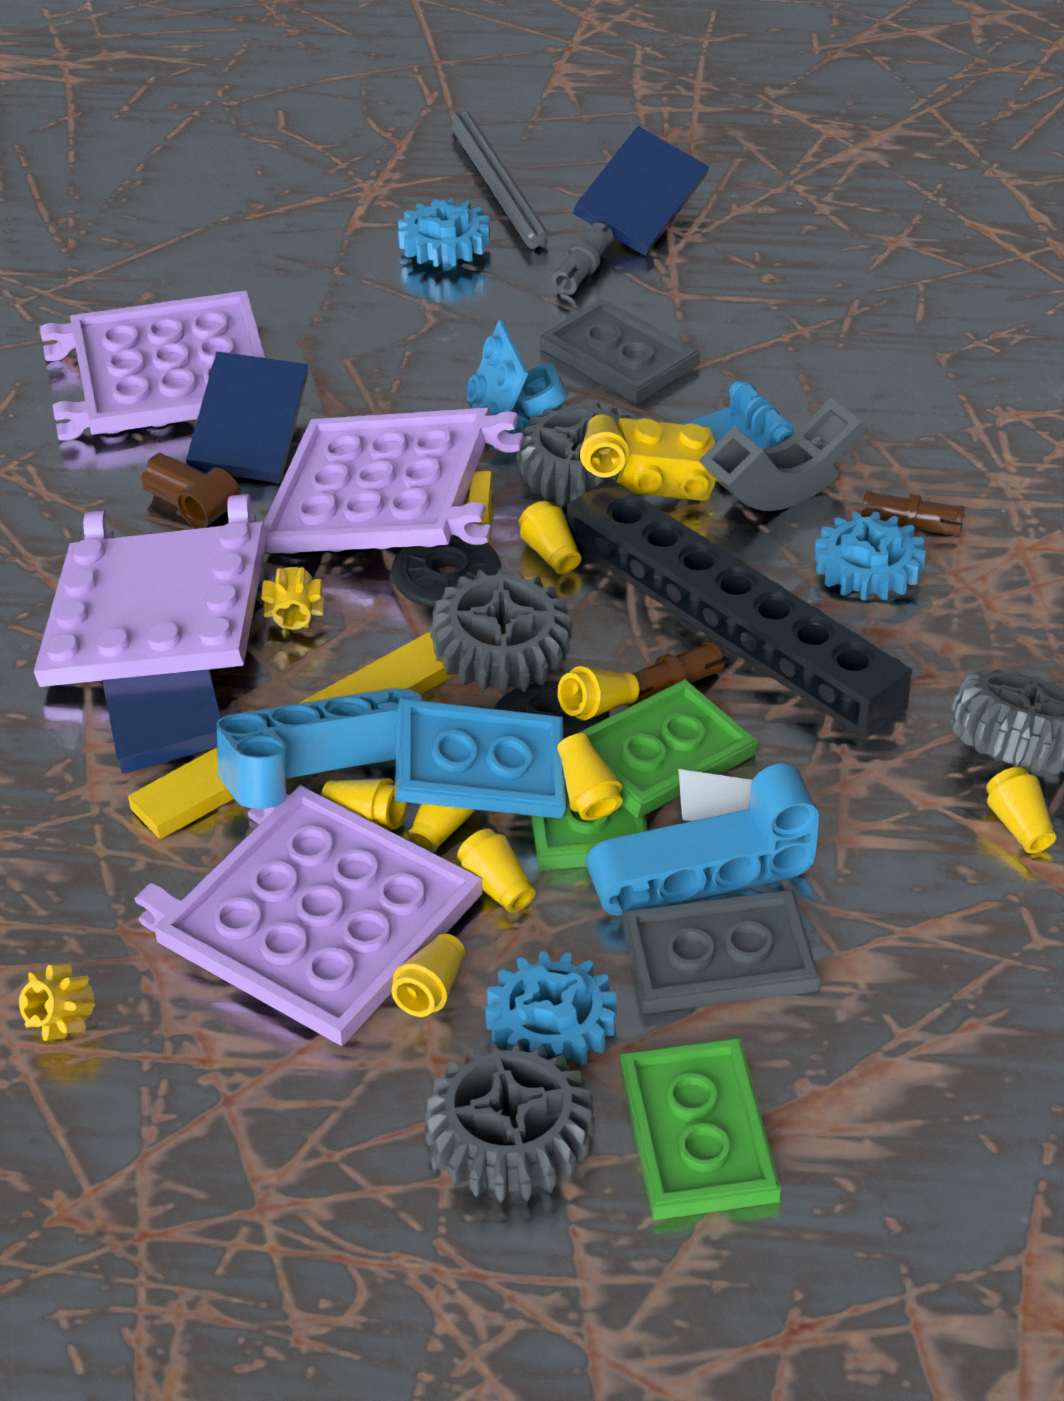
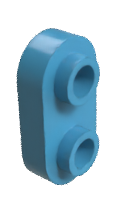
M546 363L528 371V376L518 396V401L527 417H542L544 409L559 410L561 403L568 396L563 380L553 363Z

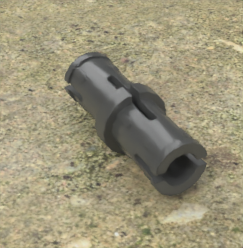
M597 222L590 225L581 241L573 243L567 250L566 260L551 277L555 289L564 279L567 280L560 293L565 295L573 294L584 277L592 274L599 266L600 256L614 240V235L610 228L602 238L598 236L606 226L605 224Z

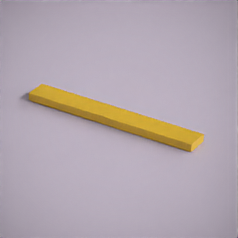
M430 632L299 703L395 688L412 690L421 695L455 675H447L443 662L436 661V655L433 651V639L430 638ZM217 748L128 795L130 809L160 840L234 799L219 779Z

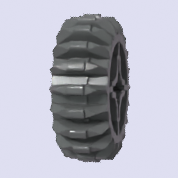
M581 402L574 407H567L561 403L559 410L544 409L542 417H531L529 426L521 428V433H523L524 437L520 450L516 451V462L519 464V474L521 475L522 483L529 485L532 494H542L544 501L550 502L558 499L562 507H565L568 503L608 478L617 482L619 473L611 477H598L589 472L581 462L580 451L587 431V425L591 418L600 414L608 415L614 419L617 425L619 418L631 419V416L618 415L617 408L614 407L607 410L601 409L599 403L592 407L583 406Z
M499 567L495 575L489 576L478 570L474 580L460 576L456 587H445L442 600L436 601V607L433 609L430 638L433 639V651L436 655V661L443 662L447 675L458 674L462 686L477 682L481 693L489 686L498 687L502 695L505 694L508 687L516 686L525 693L529 686V681L543 686L548 674H558L562 661L566 660L567 654L570 652L573 624L570 622L571 616L568 615L569 610L566 600L559 599L556 587L543 588L540 576L530 580L524 579L521 569L514 575H504Z
M1000 669L993 672L982 670L966 675L965 680L961 682L958 692H955L951 705V710H953L950 718L952 730L960 736V740L966 745L975 746V750L978 753L988 754L994 757L995 761L1010 763L1015 768L1021 766L1029 768L1033 772L1045 770L1051 774H1058L1060 771L1064 772L1063 688L1057 686L1055 682L1040 680L1036 675L1033 677L1025 676L1017 671L1006 673Z
M517 1040L512 1050L500 1051L499 1047L492 1041L488 1054L481 1056L469 1048L465 1057V1065L449 1061L448 1068L445 1071L446 1078L434 1079V1085L431 1089L432 1097L427 1099L424 1109L425 1122L427 1124L425 1126L426 1143L430 1145V1150L433 1151V1159L438 1169L448 1170L449 1178L452 1179L454 1187L469 1181L470 1190H472L475 1198L489 1188L495 1190V1196H497L500 1203H502L508 1191H519L522 1197L528 1201L532 1194V1187L540 1186L552 1194L556 1185V1176L572 1180L573 1173L576 1171V1162H586V1156L589 1153V1142L592 1141V1136L595 1134V1117L592 1116L594 1113L593 1097L590 1095V1090L585 1089V1081L581 1077L580 1070L569 1071V1064L566 1062L564 1055L548 1060V1053L543 1044L529 1053L524 1052V1048L519 1040ZM503 1112H507L508 1116H504ZM511 1124H516V1129H513Z

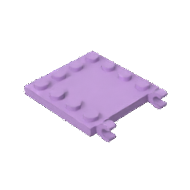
M247 291L70 315L71 323H47L40 326L42 341H58L55 344L43 346L46 361H59L65 358L73 348H76L85 401H60L52 405L55 420H71L67 423L56 424L58 440L69 441L79 437L87 427H90L91 435L101 433L114 434L128 429L148 426L161 427L169 423L197 419L216 351L265 358Z
M487 407L311 419L263 523L267 536L264 554H294L308 551L339 552L350 549L370 548L382 550L391 547L411 546L434 547L437 545H448L451 535L458 536L463 541L473 545L487 543L492 531L491 525H477L473 523L482 521L486 510L485 504L471 502L463 505L485 443L493 445L502 452L512 453L520 450L523 443V433L510 434L504 431L514 430L518 420L517 413L506 411L491 416Z
M250 494L229 496V524L224 526L114 538L113 530L106 531V510L86 512L83 521L84 540L69 544L36 660L34 674L39 687L244 666L267 540L263 522H257L255 514L250 515Z
M300 785L291 795L286 794L287 798L278 806L266 809H250L248 817L260 825L182 901L174 898L158 885L150 883L135 897V902L147 909L138 917L139 922L147 929L155 932L156 940L159 944L343 1046L392 993L393 975L396 969L433 941L437 935L446 934L483 894L482 878Z

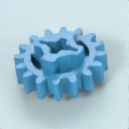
M450 198L447 203L446 200L433 199L431 206L418 203L416 204V212L406 210L404 212V219L398 220L399 248L405 249V256L407 258L417 255V263L419 264L427 260H433L435 267H438L441 263L456 266L457 259L461 258L468 262L473 261L472 253L483 254L485 252L484 246L490 245L489 216L483 215L481 207L471 209L469 201L456 205L455 200Z
M854 512L850 522L837 517L834 519V528L823 526L821 538L816 539L814 557L816 573L825 575L824 584L827 587L840 584V594L843 596L848 595L853 590L858 591L860 599L865 601L869 594H877L882 600H887L889 590H894L896 593L903 595L906 593L907 583L917 585L920 573L924 572L926 551L923 550L924 539L923 537H914L915 527L912 525L898 527L899 518L896 516L891 517L887 521L880 520L879 512H873L870 517H862L858 512Z
M544 951L540 952L539 963L531 965L523 957L516 959L517 972L515 974L501 969L498 972V986H488V1005L485 1006L486 1028L492 1030V1041L499 1048L507 1046V1050H512L517 1040H519L524 1048V1052L531 1053L543 1044L548 1053V1060L564 1055L565 1059L572 1058L581 1067L587 1064V1049L601 1054L605 1051V1036H614L616 1031L617 996L616 992H609V977L607 974L594 977L593 962L587 960L578 967L573 966L571 953L567 952L563 954L559 962H551L548 953Z

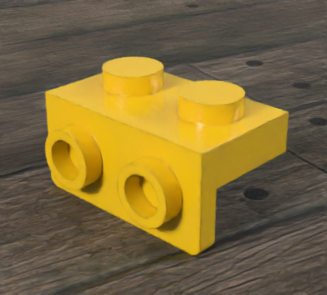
M619 418L617 427L629 447L628 462L619 472L617 478L619 484L639 495L707 501L710 498L716 480L705 470L699 460L716 444L711 428L693 423L682 425L656 422L647 418L638 420Z

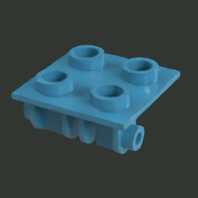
M501 319L498 320L492 336H489L484 343L481 363L476 375H472L468 381L466 396L472 408L488 407L491 416L506 411L517 413L518 420L514 430H504L507 433L516 434L521 433V428L529 426L530 421L525 413H523L524 410L518 401V396L528 376V370L504 321ZM489 444L490 449H496L493 445Z
M737 381L730 387L729 407L680 423L682 425L693 423L711 428L715 443L735 426L762 449L774 447L794 434L793 424L789 420L783 419L779 415L778 409L766 397H759L752 383Z

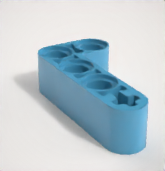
M395 688L225 716L219 719L216 724L219 779L240 805L254 809H266L282 804L287 798L286 778L396 759V709L399 699L422 701V697L415 691Z
M778 763L766 767L753 779L750 788L749 809L612 838L594 846L587 854L585 863L602 908L608 914L621 916L622 911L674 905L787 880L801 875L811 867L816 857L819 813L798 769L791 764Z

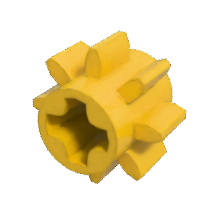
M303 567L278 568L275 582L263 581L261 600L264 601L263 616L273 617L275 623L283 629L308 628L311 614L316 616L323 615L324 597L322 596V580H313L310 573Z
M69 963L52 964L47 966L46 971L30 972L28 974L30 983L23 988L19 996V1008L23 1019L26 1021V1028L42 1026V1037L46 1041L64 1039L68 1033L84 1032L86 1030L84 1020L90 1016L95 1007L94 993L88 983L89 977H71L72 968Z

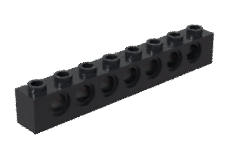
M608 478L567 504V523L577 549L866 740L908 708L912 675L911 668L863 639L856 632L849 630L830 618L818 608L811 606L789 592L780 584L748 566L741 559L718 547L706 537L677 521L670 514L647 502L635 492Z

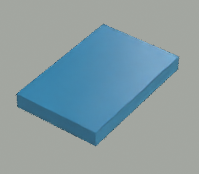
M400 698L396 709L395 801L561 819L566 809L565 777L557 746L563 740V717Z

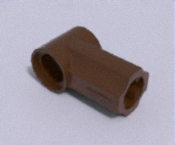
M160 452L148 460L145 472L141 476L144 490L177 506L182 517L196 529L207 528L228 512L229 496L241 495L237 482L225 470L216 467L204 473Z

